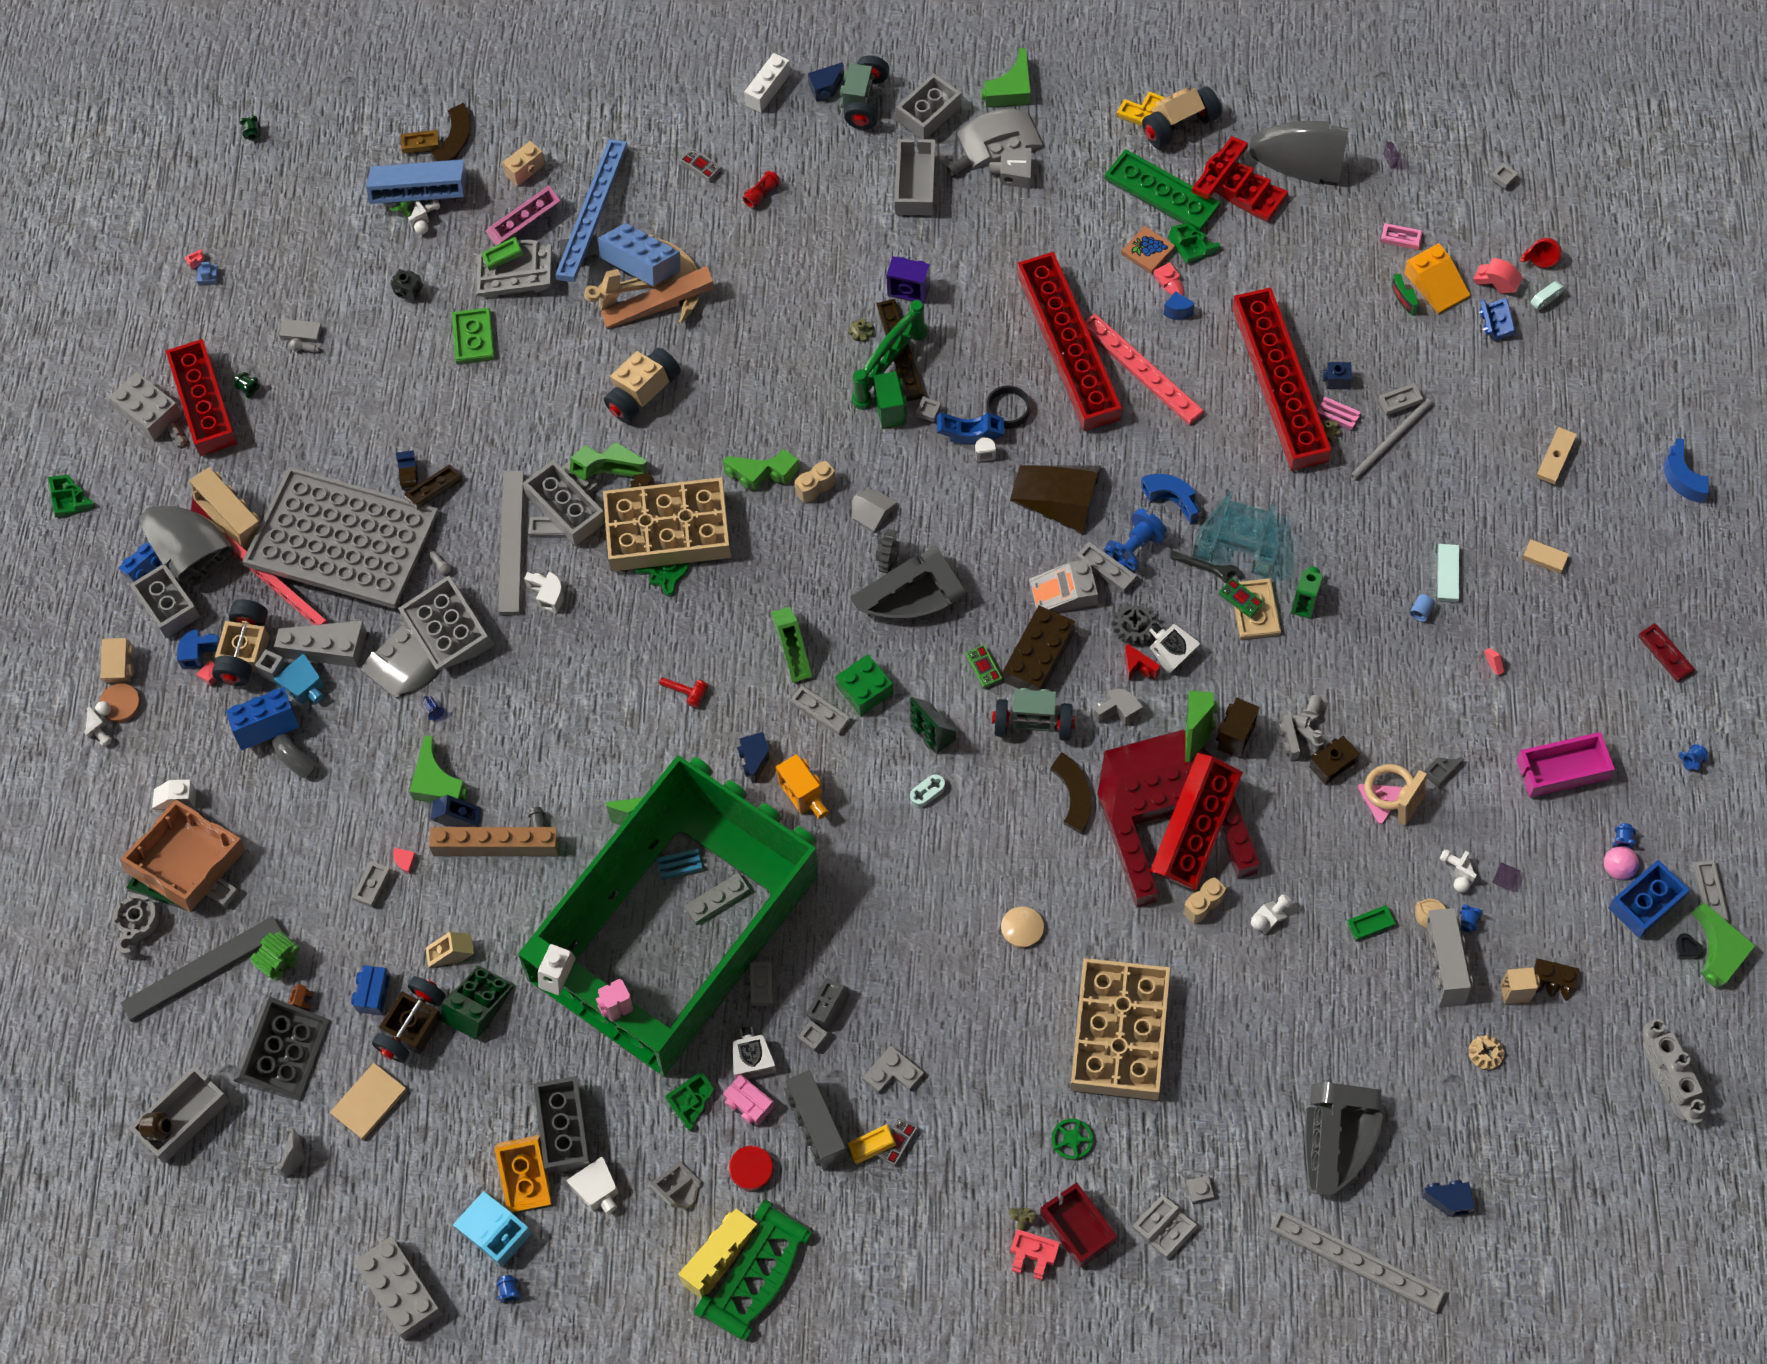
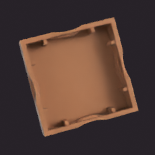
M175 799L156 820L153 827L136 841L120 861L125 873L191 912L245 850L241 838L218 824L207 821L198 812Z

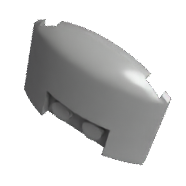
M994 110L974 118L957 132L965 154L971 161L972 169L988 165L990 162L1001 161L1002 151L1031 148L1032 151L1043 147L1026 110Z
M517 240L523 255L490 271L482 254H479L477 296L499 298V295L533 290L537 293L551 286L552 246L549 244L544 246L535 240Z
M406 620L401 622L402 626L375 653L372 652L361 668V672L395 699L401 698L399 694L417 691L438 672Z

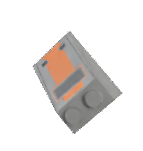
M1089 559L1069 562L1029 579L1036 609L1040 605L1057 613L1097 605L1098 593Z

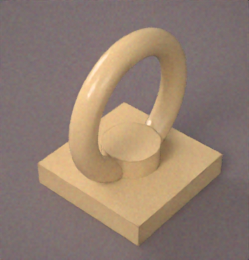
M1381 765L1368 774L1364 784L1365 794L1369 801L1379 808L1386 810L1398 809V822L1406 826L1426 795L1427 774L1419 770L1413 778L1408 770L1399 765ZM1392 772L1399 774L1405 779L1407 784L1400 791L1396 801H1384L1375 795L1373 783L1379 775Z

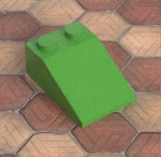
M1189 691L1185 762H1190L1211 738V730L1216 728V717H1213V713H1217L1218 701H1214V692Z

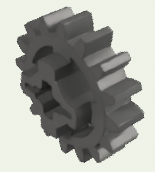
M887 529L884 538H879L875 556L876 561H879V572L889 573L891 565H896L900 549V541H896V530Z
M1134 601L1133 606H1130L1127 602L1125 608L1119 606L1118 612L1114 613L1112 626H1114L1113 632L1118 633V639L1124 637L1126 644L1129 640L1132 641L1133 645L1136 644V641L1143 644L1144 638L1147 640L1151 639L1149 630L1157 623L1155 620L1156 615L1155 613L1150 614L1151 608L1145 609L1144 603L1137 606V602ZM1133 619H1135L1136 628H1134Z

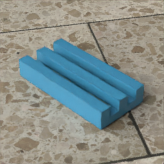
M698 848L657 858L662 880L703 870ZM696 862H697V865H693V866H689V867H685V868H681V869H676V870L664 872V870H667V869H671V868H675V867L678 868V867H682V866H684V865H688V864H692V863H696Z

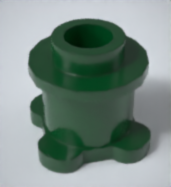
M252 115L239 120V123L242 125V135L245 139L255 140L260 137L261 130L259 129L260 123L257 122V116Z
M247 372L239 373L234 379V387L244 391L247 398H250L259 389L260 384L257 382V377L251 378Z

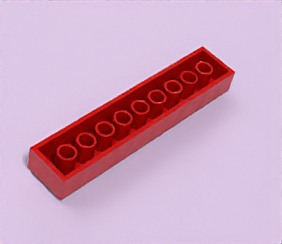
M1050 252L1017 262V276L1083 431L1121 420L1122 407L1055 253Z
M1269 287L1235 295L1232 310L1290 470L1294 471L1329 462L1331 447L1272 288Z

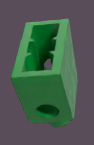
M1310 567L1308 570H1303L1291 614L1311 619L1323 577L1318 568ZM1303 595L1309 596V600H1305Z

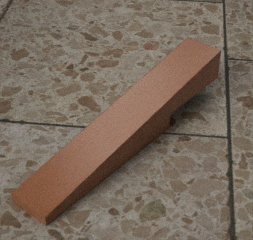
M708 266L601 311L606 328L610 329L679 306V301L714 290L715 287Z

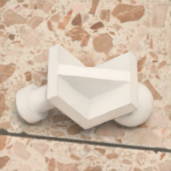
M432 199L430 203L424 206L421 205L419 200L415 201L412 215L408 217L413 231L415 230L416 233L421 235L428 231L427 223H429L427 213L434 209H440L437 199Z
M106 701L98 702L95 706V711L90 706L87 708L86 729L84 731L89 738L95 734L100 740L101 746H107L112 741V738L101 730L106 724L99 717L107 716L111 711V706Z
M1446 849L1442 852L1440 860L1443 862L1447 861L1456 866L1453 876L1456 877L1454 888L1458 892H1466L1470 885L1472 886L1477 876L1471 866L1468 857L1469 852L1465 851L1460 859L1450 854L1451 851Z
M1282 894L1278 898L1279 901L1277 903L1272 901L1263 904L1251 918V926L1255 930H1261L1264 934H1267L1277 922L1288 917L1282 910L1291 904L1290 897Z

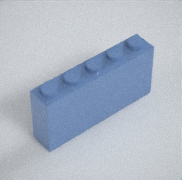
M464 160L371 166L366 186L369 204L464 197L467 179Z

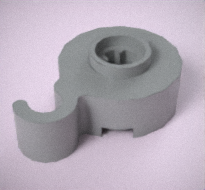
M141 894L129 895V898L121 903L119 902L114 909L113 920L119 931L123 934L118 938L116 947L122 956L127 959L134 958L135 954L130 948L126 947L130 944H137L140 939L152 934L159 924L160 914L158 909L147 896ZM140 914L139 918L133 919V917H137Z

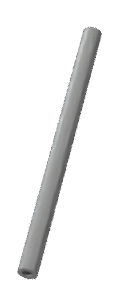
M1427 398L1350 476L1357 480L1433 402Z

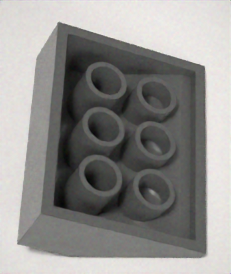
M267 997L262 1002L233 1081L256 1090L299 1101L329 1019L273 997Z

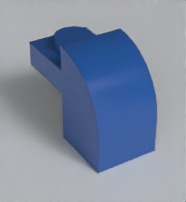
M198 629L186 633L180 639L177 647V661L181 668L202 667L203 653L217 651L220 641L219 636L215 634L201 636Z

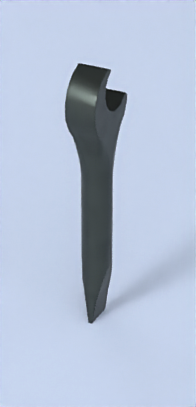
M1172 551L1169 557L1209 571L1218 576L1224 583H1228L1227 577L1231 574L1236 575L1238 579L1241 576L1239 568L1234 565H1214Z

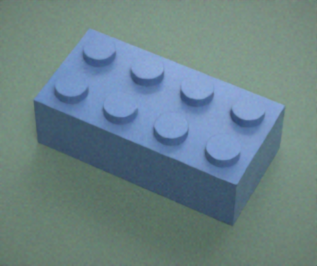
M627 223L598 238L599 257L651 286H655L680 272V251Z

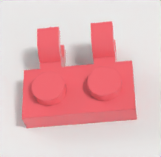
M1017 1229L1010 1249V1253L1016 1254L1012 1265V1272L1021 1273L1026 1257L1037 1261L1033 1278L1042 1281L1046 1265H1054L1060 1242Z

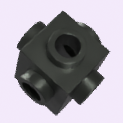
M399 269L391 279L393 292L399 298L415 301L423 287L420 275L410 270Z

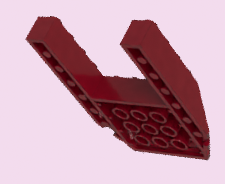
M1184 729L1104 751L1097 796L1136 907L1157 902L1158 892L1134 825L1173 814L1195 760L1194 757L1190 762H1185L1186 731ZM1203 747L1198 752L1200 754L1212 756ZM1233 796L1220 833L1236 877L1240 879L1257 874L1260 864L1236 798Z

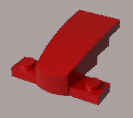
M1231 136L1220 152L1214 154L1207 161L1204 173L1192 187V193L1209 200L1213 193L1216 192L1242 210L1269 222L1288 197V191L1272 185L1271 179L1255 174L1254 168L1237 163L1247 150L1248 142Z

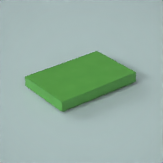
M490 307L452 312L456 364L495 360Z

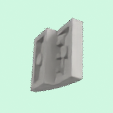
M1164 1195L1132 1226L1147 1243L1167 1260L1198 1229L1197 1224L1180 1212L1179 1207Z

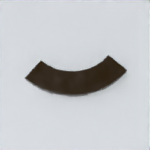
M464 102L447 110L451 119V130L446 141L435 151L431 152L436 162L455 160L469 140L471 122Z
M1061 752L1051 766L1050 771L1062 780L1069 792L1070 807L1064 820V825L1082 835L1090 816V788L1079 766L1070 757Z

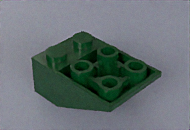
M914 697L909 699L910 727L916 735L920 734L929 750L933 749L937 754L956 740L955 729L930 702Z
M478 965L442 1003L440 1021L477 1040L492 1022L514 987V984Z

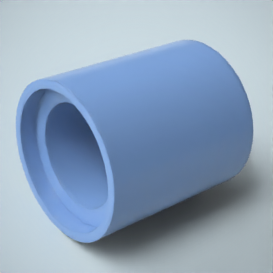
M1420 594L1410 611V615L1418 621L1425 622L1435 605V601L1427 595Z

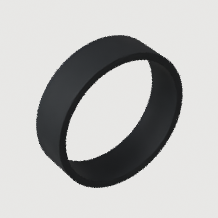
M1006 385L998 387L988 396L987 412L991 413L989 405L995 397L1006 393L1018 395L1025 401L1027 410L1016 420H1004V428L1011 429L1022 425L1027 420L1030 412V401L1027 394L1015 386Z

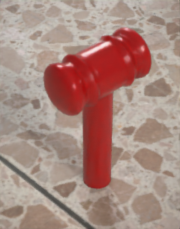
M661 677L659 682L662 686L689 695L686 702L693 708H699L709 688V685L703 680H697L694 688Z

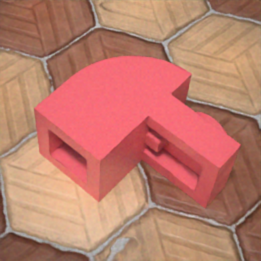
M1492 258L1490 264L1479 266L1473 281L1476 285L1493 283L1499 293H1513L1517 291L1523 277L1511 263L1502 259Z

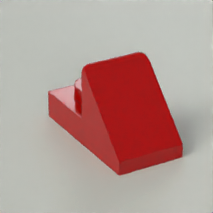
M1128 643L1125 645L1124 658L1128 680L1131 679L1138 669L1145 677H1151L1156 680L1160 675L1161 665Z

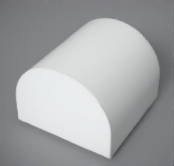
M981 438L976 442V462L996 459V448L993 440Z

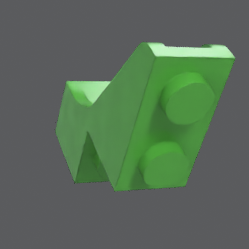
M617 442L612 444L602 454L585 445L571 457L569 471L584 481L598 473L633 477V475L646 473L647 460Z
M784 449L768 460L728 456L722 461L724 472L728 477H734L744 488H750L754 492L768 476L775 482L786 485L800 469L799 459Z

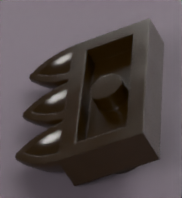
M1536 958L1534 972L1535 975L1538 974L1540 986L1537 988L1536 993L1540 992L1546 984V990L1550 997H1553L1561 988L1563 999L1565 1001L1569 1000L1576 990L1580 969Z

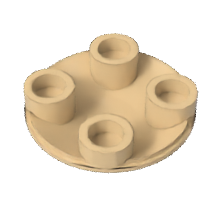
M1021 906L1015 907L1005 914L1002 919L1001 930L1004 938L1009 943L1019 949H1023L1035 944L1041 938L1044 932V923L1037 911Z

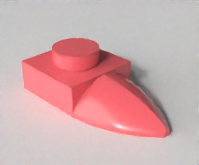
M1170 262L1154 270L1153 275L1169 294L1173 295L1176 291L1184 296L1180 275Z

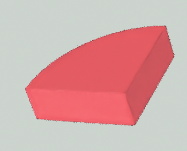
M202 249L185 257L187 264L192 270L198 267L205 259Z
M1491 648L1484 650L1492 670L1497 675L1504 673L1501 655Z
M394 848L393 855L396 864L402 871L410 874L416 855L415 852Z

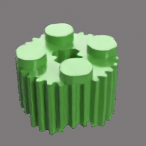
M281 931L275 934L269 932L260 942L262 947L259 948L257 954L253 953L250 959L251 963L270 979L279 981L284 975V971L288 967L293 968L299 961L297 953L300 947Z

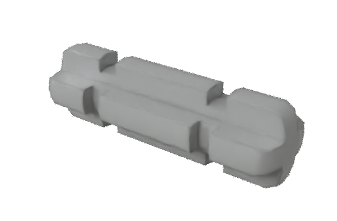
M170 422L166 426L168 433L177 447H184L187 444L186 438L183 436L177 423Z

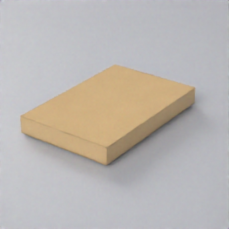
M1271 578L1239 582L1264 601L1263 606L1251 618L1234 606L1240 640L1280 636L1281 629Z
M373 1063L330 1111V1114L360 1139L364 1140L407 1089Z

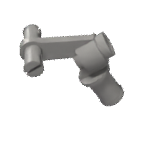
M1311 695L1307 708L1302 714L1294 715L1292 721L1294 728L1315 747V752L1318 750L1323 751L1325 741L1321 731L1311 729L1312 722L1319 718L1318 712L1323 699L1320 696Z

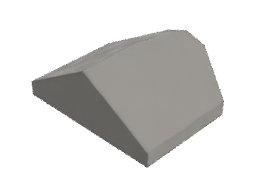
M876 489L859 491L852 500V520L875 533L895 508L897 502Z
M293 1127L288 1128L289 1136L280 1165H277V1170L285 1178H288L306 1160L300 1136Z
M679 1161L651 1182L649 1186L669 1206L687 1209L695 1203L701 1181Z

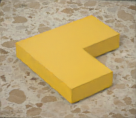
M1148 92L1142 105L1124 99L1117 111L1116 117L1142 126L1143 118L1152 114L1151 109L1157 106L1156 102L1165 97Z

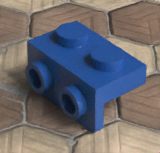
M1507 298L1489 304L1485 300L1481 301L1482 308L1479 310L1482 318L1486 321L1484 330L1487 336L1490 335L1494 341L1517 334Z
M147 542L142 544L131 557L126 558L118 568L124 575L135 582L161 566L162 562L150 543Z

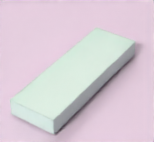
M1438 544L1437 601L1458 602L1459 545Z

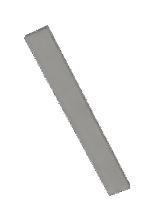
M503 471L499 615H520L523 471Z
M1281 1210L1278 1211L1270 1227V1232L1433 1313L1437 1312L1445 1291Z

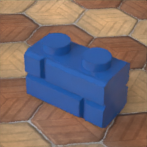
M363 965L361 972L357 973L356 984L358 988L357 992H353L351 1003L357 1012L382 1015L391 975L387 968Z

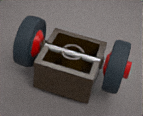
M417 976L412 977L407 987L418 998L416 999L401 991L379 1026L381 1033H378L372 1041V1045L381 1052L382 1056L400 1063H405L410 1055L408 1049L420 1055L441 1022L439 1010L425 1002L440 1006L446 997L445 993L434 982Z

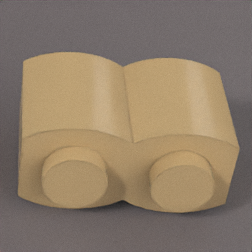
M827 461L816 464L810 472H805L796 478L794 482L796 495L803 503L813 501L818 497L819 493L828 491L836 483L835 470Z
M1216 878L1209 879L1203 884L1200 891L1193 893L1186 900L1183 914L1193 924L1201 922L1205 919L1209 910L1215 909L1222 903L1226 887Z

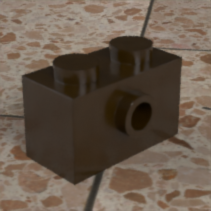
M1342 736L1339 739L1335 738L1330 741L1327 748L1323 751H1316L1311 756L1309 767L1327 785L1356 764L1360 753L1345 736Z

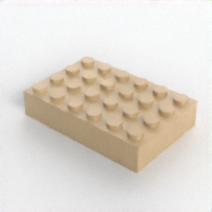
M722 477L603 491L608 560L611 572L731 558Z
M1083 958L1070 1091L1158 1100L1170 967Z

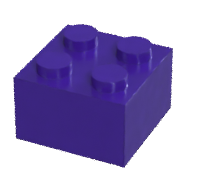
M892 256L886 274L887 296L912 302L919 300L925 304L930 288V264Z

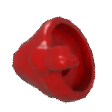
M1542 238L1536 241L1529 249H1526L1519 261L1527 262L1530 260L1538 267L1549 268L1559 262L1562 256V249L1556 240Z

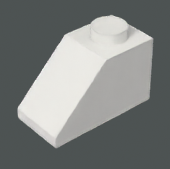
M169 780L155 788L153 810L167 809L175 799L190 808H195L196 788L191 780Z

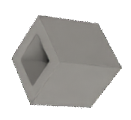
M266 649L255 664L260 677L274 683L273 678L287 667L283 657Z

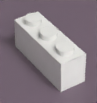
M775 53L772 54L744 91L745 105L762 113L791 74L788 59Z

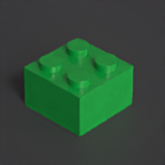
M896 371L873 375L874 397L881 428L905 425L904 417H907L908 414L906 396L903 395L902 379L897 377Z
M869 654L835 676L836 687L860 716L893 695V683Z

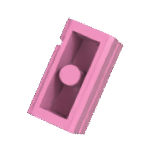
M618 979L612 982L611 986L606 985L598 989L599 997L596 998L603 1018L607 1016L610 1021H614L620 1018L621 1014L626 1015L633 1011L631 997L623 980Z
M741 1074L723 1094L726 1106L732 1111H735V1109L740 1111L742 1119L750 1125L753 1122L759 1126L775 1107L774 1101Z

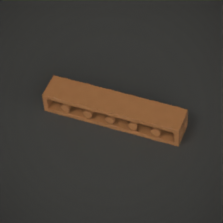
M431 827L429 848L433 856H559L560 836L557 827Z

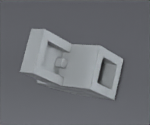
M1113 689L1107 692L1106 701H1101L1096 705L1094 718L1100 723L1116 713L1122 723L1127 725L1142 716L1143 706L1129 691Z

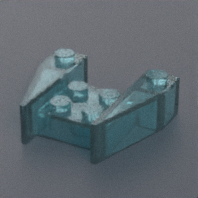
M1230 491L1200 527L1192 557L1212 562L1218 542L1256 552L1251 573L1271 578L1278 553L1275 503L1272 502L1270 510L1266 511L1231 501L1233 492Z

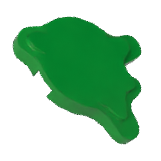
M689 563L634 569V571L639 575L651 574L649 578L650 585L660 586L666 596H672L675 593L677 582L687 574Z

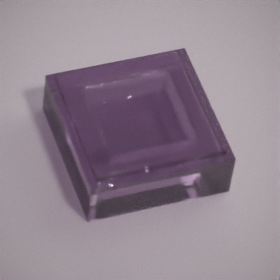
M1392 141L1385 144L1383 155L1390 169L1398 166L1400 155Z
M1501 862L1492 883L1512 891L1521 871Z

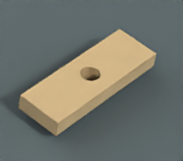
M1560 427L1557 428L1536 478L1555 485L1576 438V433Z

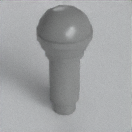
M294 338L290 341V348L295 352L301 350L319 352L320 347L314 344L304 343L299 338Z
M431 551L429 555L436 564L438 573L441 575L449 574L451 571L450 564L443 561L437 553Z

